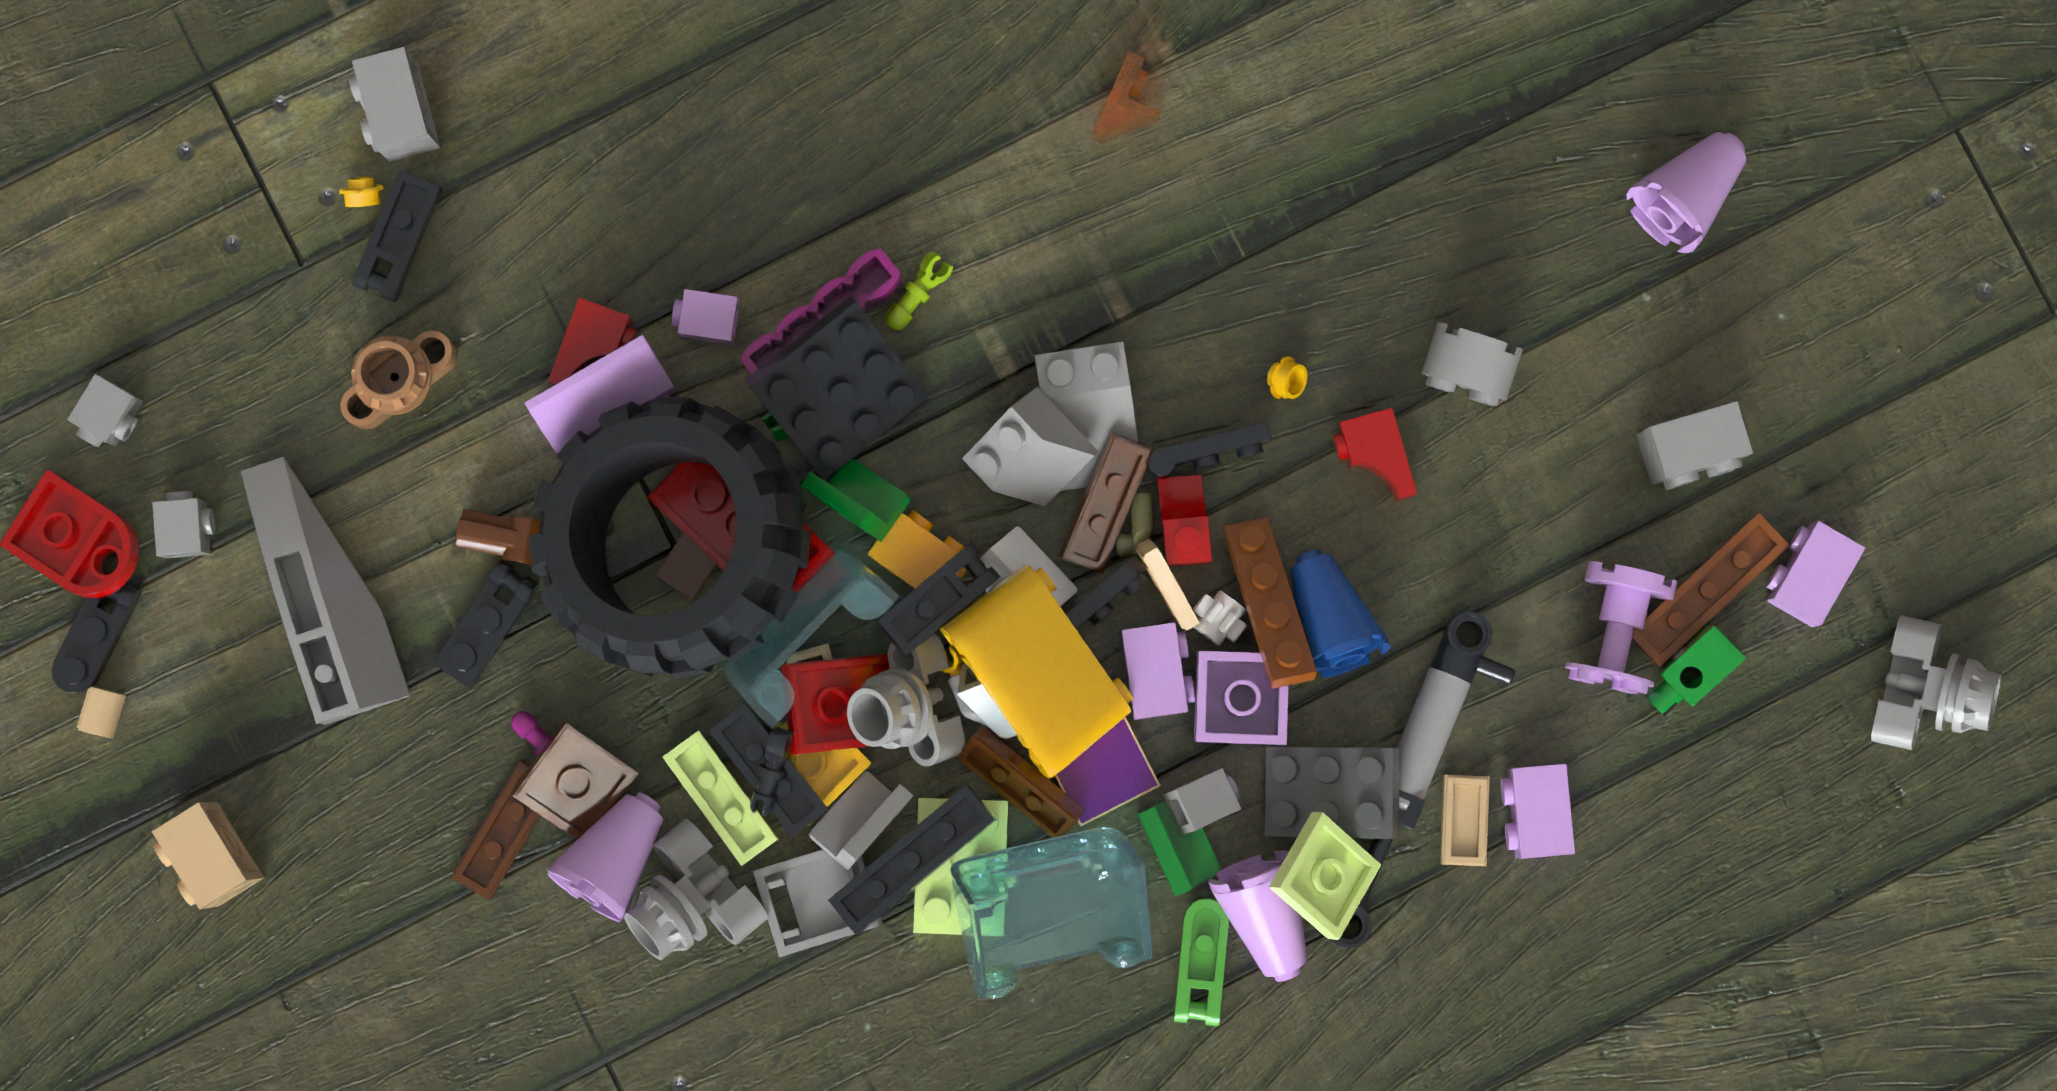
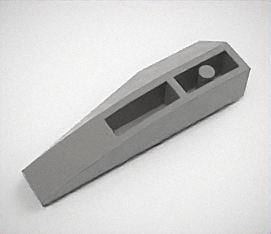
M281 457L242 470L241 474L266 568L316 724L327 725L411 696L383 610L286 458Z

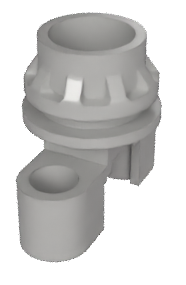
M1901 615L1890 651L1893 654L1892 664L1885 680L1886 689L1883 701L1879 700L1871 741L1913 750L1923 709L1937 712L1936 730L1944 731L1947 722L1952 723V732L1962 733L1973 728L1989 731L1998 700L2001 673L1988 671L1978 660L1971 658L1967 659L1965 665H1961V655L1957 653H1952L1947 669L1935 667L1934 663L1942 624Z
M933 633L906 656H903L895 645L891 643L888 649L890 669L869 678L862 685L861 689L851 696L848 702L847 718L853 734L863 744L871 747L881 746L887 749H897L908 746L913 759L922 766H931L958 756L965 746V736L960 716L938 720L937 714L933 715L932 706L943 699V692L938 687L933 689L926 687V684H929L928 674L948 668L944 646L940 638Z
M688 819L682 820L653 844L657 856L677 879V882L673 884L664 876L656 875L650 880L651 887L645 886L638 892L635 906L624 914L625 921L637 940L650 954L659 960H663L672 951L688 950L694 945V939L701 941L707 936V929L701 918L704 914L707 915L722 935L734 945L740 943L768 919L765 909L747 886L744 885L738 890L728 878V869L724 865L718 866L707 852L713 847L712 844Z

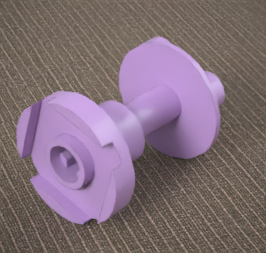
M1589 561L1584 580L1606 588L1599 620L1606 622L1607 627L1598 667L1566 662L1565 668L1570 669L1568 679L1588 684H1594L1595 682L1603 683L1604 679L1613 681L1611 689L1637 695L1638 693L1647 694L1648 687H1654L1655 682L1624 673L1634 629L1643 630L1650 598L1673 600L1677 581L1674 579L1664 581L1665 576L1617 564H1615L1614 571L1602 568L1603 562Z

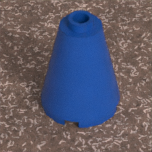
M1321 550L1308 551L1295 559L1297 564L1290 569L1293 597L1316 670L1321 672L1323 679L1350 672L1370 663L1368 654L1376 649H1379L1381 656L1384 655L1391 647L1387 635L1331 554H1322Z

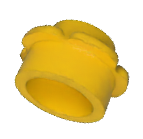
M373 176L347 179L348 187L339 190L340 194H344L345 207H364L381 204L380 190H384V187L380 184L374 185Z
M1290 356L1283 357L1280 363H1274L1267 375L1270 392L1276 399L1281 397L1284 399H1295L1299 397L1304 391L1308 379L1306 368L1301 364L1295 363V359Z

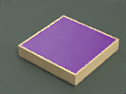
M1126 717L1066 768L1055 775L1062 791L1086 810L1078 820L1080 827L1160 787Z

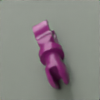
M525 711L517 712L511 720L512 728L521 738L525 737L536 748L534 753L538 756L554 734L548 736L537 725L538 721L530 713Z

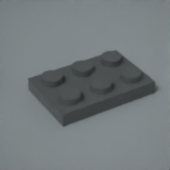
M1266 747L1265 836L1298 837L1311 812H1323L1351 838L1399 839V748Z

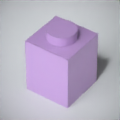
M684 289L683 300L676 299L674 303L672 326L678 327V334L682 339L734 346L741 302L735 296Z

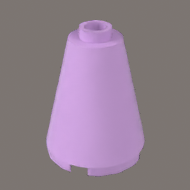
M1715 132L1638 180L1626 194L1627 200L1633 197L1636 204L1630 210L1636 221L1650 236L1662 245L1666 246L1672 241L1681 245L1677 252H1693L1703 241L1746 164L1747 159L1743 143L1733 134Z
M638 792L636 797L626 794L551 864L548 876L576 899L581 897L591 903L590 908L596 912L620 922L630 907L662 825L663 817L658 813L661 806L641 792Z
M1285 850L1274 851L1276 860L1263 861L1261 854L1238 861L1216 873L1218 881L1211 878L1208 881L1213 895L1264 976L1274 977L1275 981L1278 982L1298 976L1301 973L1300 967L1307 962L1302 916L1269 888L1289 852Z

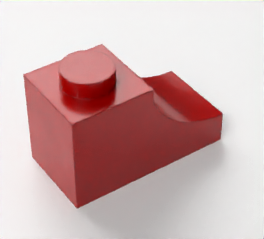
M579 298L548 382L554 386L636 339L637 330L632 328L634 323L629 315Z
M1392 408L1342 421L1338 424L1339 434L1332 435L1339 461L1346 459L1349 469L1362 467L1378 475L1388 485L1395 502L1411 498L1417 494Z
M1202 474L1157 478L1163 554L1168 567L1210 564L1212 557Z

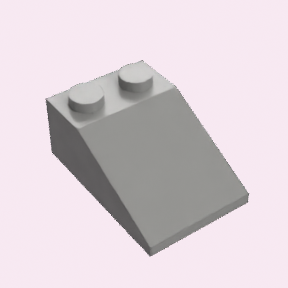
M1123 341L1035 355L1034 362L1039 389L1099 451L1061 491L1086 488L1088 486L1109 432L1138 442Z

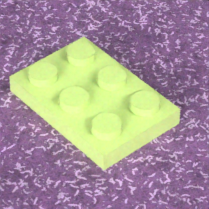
M918 798L917 825L948 799ZM981 800L997 821L915 888L913 933L1003 936L1008 801Z

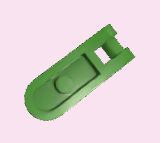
M1209 898L1198 899L1191 903L1185 911L1173 1022L1187 1023L1188 1019L1205 1020V1025L1219 1026L1229 919L1216 900ZM1191 988L1207 989V1002L1190 1001Z

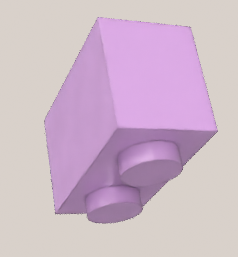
M1816 521L1810 523L1807 528L1800 526L1789 544L1790 546H1788V549L1792 550L1793 553L1785 567L1779 564L1771 574L1766 584V587L1771 592L1765 600L1810 627L1822 625L1865 550V547L1824 523Z
M1175 622L1122 630L1121 638L1129 692L1133 697L1131 701L1133 720L1187 713V703L1195 702L1192 676H1183L1181 659L1189 658L1185 631L1177 632Z
M1556 764L1507 769V778H1501L1503 805H1510L1512 823H1505L1507 849L1515 850V858L1519 859L1575 854L1567 765Z

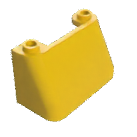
M1025 564L960 610L939 629L950 645H954L960 655L963 654L962 660L973 671L1019 737L1018 740L1021 744L1030 749L1028 756L1038 771L1050 779L1066 768L1131 713L1128 703L1133 700V697L1119 678H1116L1114 681L1110 679L1051 594L1057 588L1045 570L1040 567L1034 571L1030 565Z

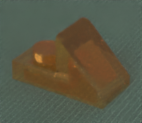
M1128 51L1094 130L1093 140L1103 143L1159 120V111L1130 99L1131 95L1139 98L1149 73L1142 70L1145 57Z

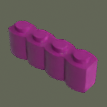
M881 248L863 254L851 265L846 276L833 279L821 287L813 297L811 304L798 307L787 314L778 325L776 332L763 335L753 341L744 351L740 359L741 363L752 375L850 296L866 314L868 308L883 304L897 292L902 283L901 272Z

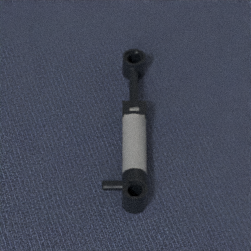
M1471 611L1460 613L1451 618L1445 625L1440 644L1396 747L1399 748V826L1408 830H1414L1425 803V795L1475 674L1479 673L1505 685H1510L1515 676L1513 668L1483 656L1491 643L1493 633L1488 620L1479 613ZM1464 622L1471 623L1478 630V641L1470 648L1461 645L1456 636L1457 628ZM1373 839L1368 853L1381 866L1393 839ZM1381 866L1354 913L1359 921L1358 931L1349 938L1329 939L1334 944L1348 949L1356 948L1365 943L1370 936L1372 928L1371 919L1367 913L1368 909L1364 907Z

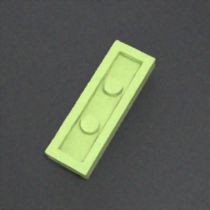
M700 730L663 756L665 762L741 866L779 839L758 809L755 813L751 811V800Z

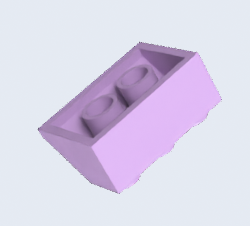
M641 335L526 401L525 405L558 454L578 431L589 435L601 427L598 420L601 414L631 401L640 407L648 406L658 396L670 397L677 392V389L653 347Z

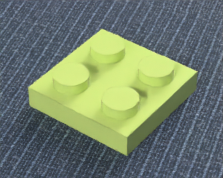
M1311 812L1269 888L1327 939L1339 940L1381 864L1323 812Z

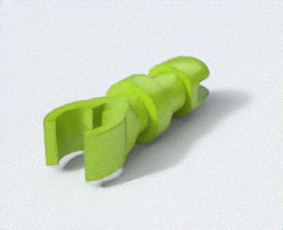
M929 252L923 258L916 280L913 283L908 281L904 287L907 290L897 304L893 302L887 310L885 322L892 329L901 330L906 327L913 318L911 314L919 303L923 302L925 304L930 298L927 294L930 289L943 283L951 275L953 266L948 262H942L941 269L936 273L932 272L934 263L940 260V255L936 252Z

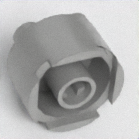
M1437 322L1421 374L1428 376L1425 385L1449 393H1454L1456 386L1470 390L1468 399L1490 406H1497L1499 399L1507 401L1523 349L1517 346L1512 347L1511 352L1508 353L1505 352L1508 345L1507 342L1460 327L1458 330L1453 329L1452 334L1445 333L1448 324Z

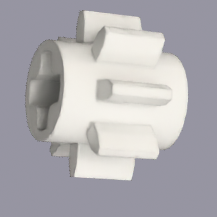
M1221 590L1213 599L1209 595L1204 594L1192 609L1199 617L1198 621L1200 622L1194 628L1218 646H1220L1225 638L1232 643L1235 642L1247 627V624L1240 620L1246 609Z

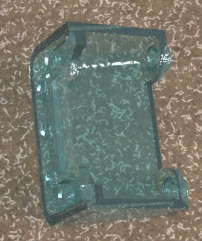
M833 549L836 554L798 592L799 594L783 622L773 619L760 633L763 638V644L737 662L729 659L724 660V674L729 683L773 729H776V727L780 728L787 721L786 714L790 711L795 699L794 688L781 673L780 667L842 604L855 618L872 620L886 613L901 600V597L855 554L846 549Z
M1104 827L967 857L958 860L950 868L952 888L973 988L979 999L987 997L1000 998L1008 994L1018 983L1017 970L1094 952H1100L1107 962L1119 968L1132 967L1138 962L1153 959L1145 865L1120 830Z

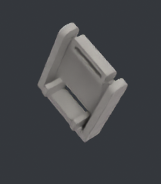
M823 849L753 871L764 909L768 915L769 926L779 957L854 934L828 899L866 869L862 856L848 871ZM786 884L799 927L782 932L770 889ZM881 917L864 931L882 926Z

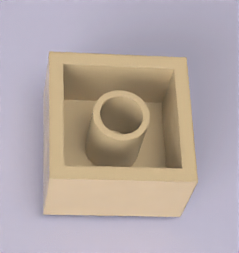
M198 802L152 831L157 840L153 844L156 854L166 867L172 865L181 879V881L177 882V887L190 906L196 904L199 909L219 907L264 879V876L218 802Z

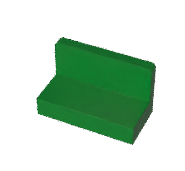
M854 459L849 460L839 468L830 483L810 472L801 484L804 490L821 503L880 542L883 541L911 501L910 496Z
M1165 801L1137 813L1175 896L1191 890L1192 887L1210 878L1216 877V873L1221 870V866L1203 827L1181 836Z

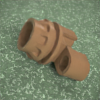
M432 330L421 333L412 341L399 336H382L369 341L359 350L354 358L351 370L353 386L344 393L341 399L340 409L342 415L348 422L361 429H373L392 415L404 414L415 409L424 401L431 385L455 366L458 359V351L455 344L443 333ZM432 342H443L445 346L444 357L438 363L431 364L424 352L426 347ZM359 398L373 410L368 417L363 419L356 418L353 411L354 404Z

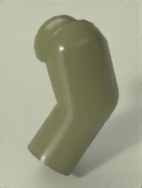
M1136 493L1130 506L1131 534L1119 533L1116 540V554L1119 557H1133L1136 555V545L1150 538L1153 532L1152 495L1149 493Z

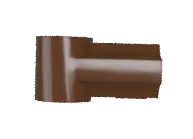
M463 509L456 532V547L502 556V560L531 566L528 539L530 535L539 534L540 521L512 515L510 519L490 513Z

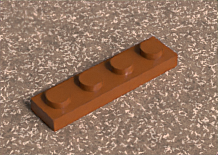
M1756 513L1676 588L1673 600H1663L1646 616L1643 630L1634 629L1631 641L1657 668L1661 667L1790 545L1760 513Z
M1268 517L1224 526V539L1271 689L1315 680L1317 670Z

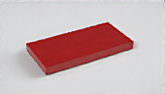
M694 462L679 463L647 498L724 571L734 549L737 529L736 511L731 492L714 466ZM804 523L803 529L809 531L811 537L808 567H798L791 588L798 593L836 554Z

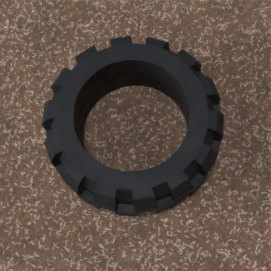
M658 396L648 406L640 407L631 401L601 414L598 419L601 427L589 435L578 431L558 452L556 457L564 464L552 483L541 480L531 511L541 516L539 534L530 535L528 541L532 573L542 576L545 585L541 593L542 601L557 625L568 629L576 637L577 645L606 662L647 676L666 674L675 678H683L710 673L716 663L725 659L737 662L763 644V638L760 633L773 619L783 622L799 594L791 589L798 567H808L811 533L803 529L801 515L808 505L797 475L788 470L781 459L782 452L759 430L719 406L709 407L702 405L692 398ZM684 462L703 463L714 466L731 492L737 521L734 549L724 572L709 591L682 609L660 615H637L633 613L616 593L611 583L605 560L607 530L617 505L634 484L657 469Z

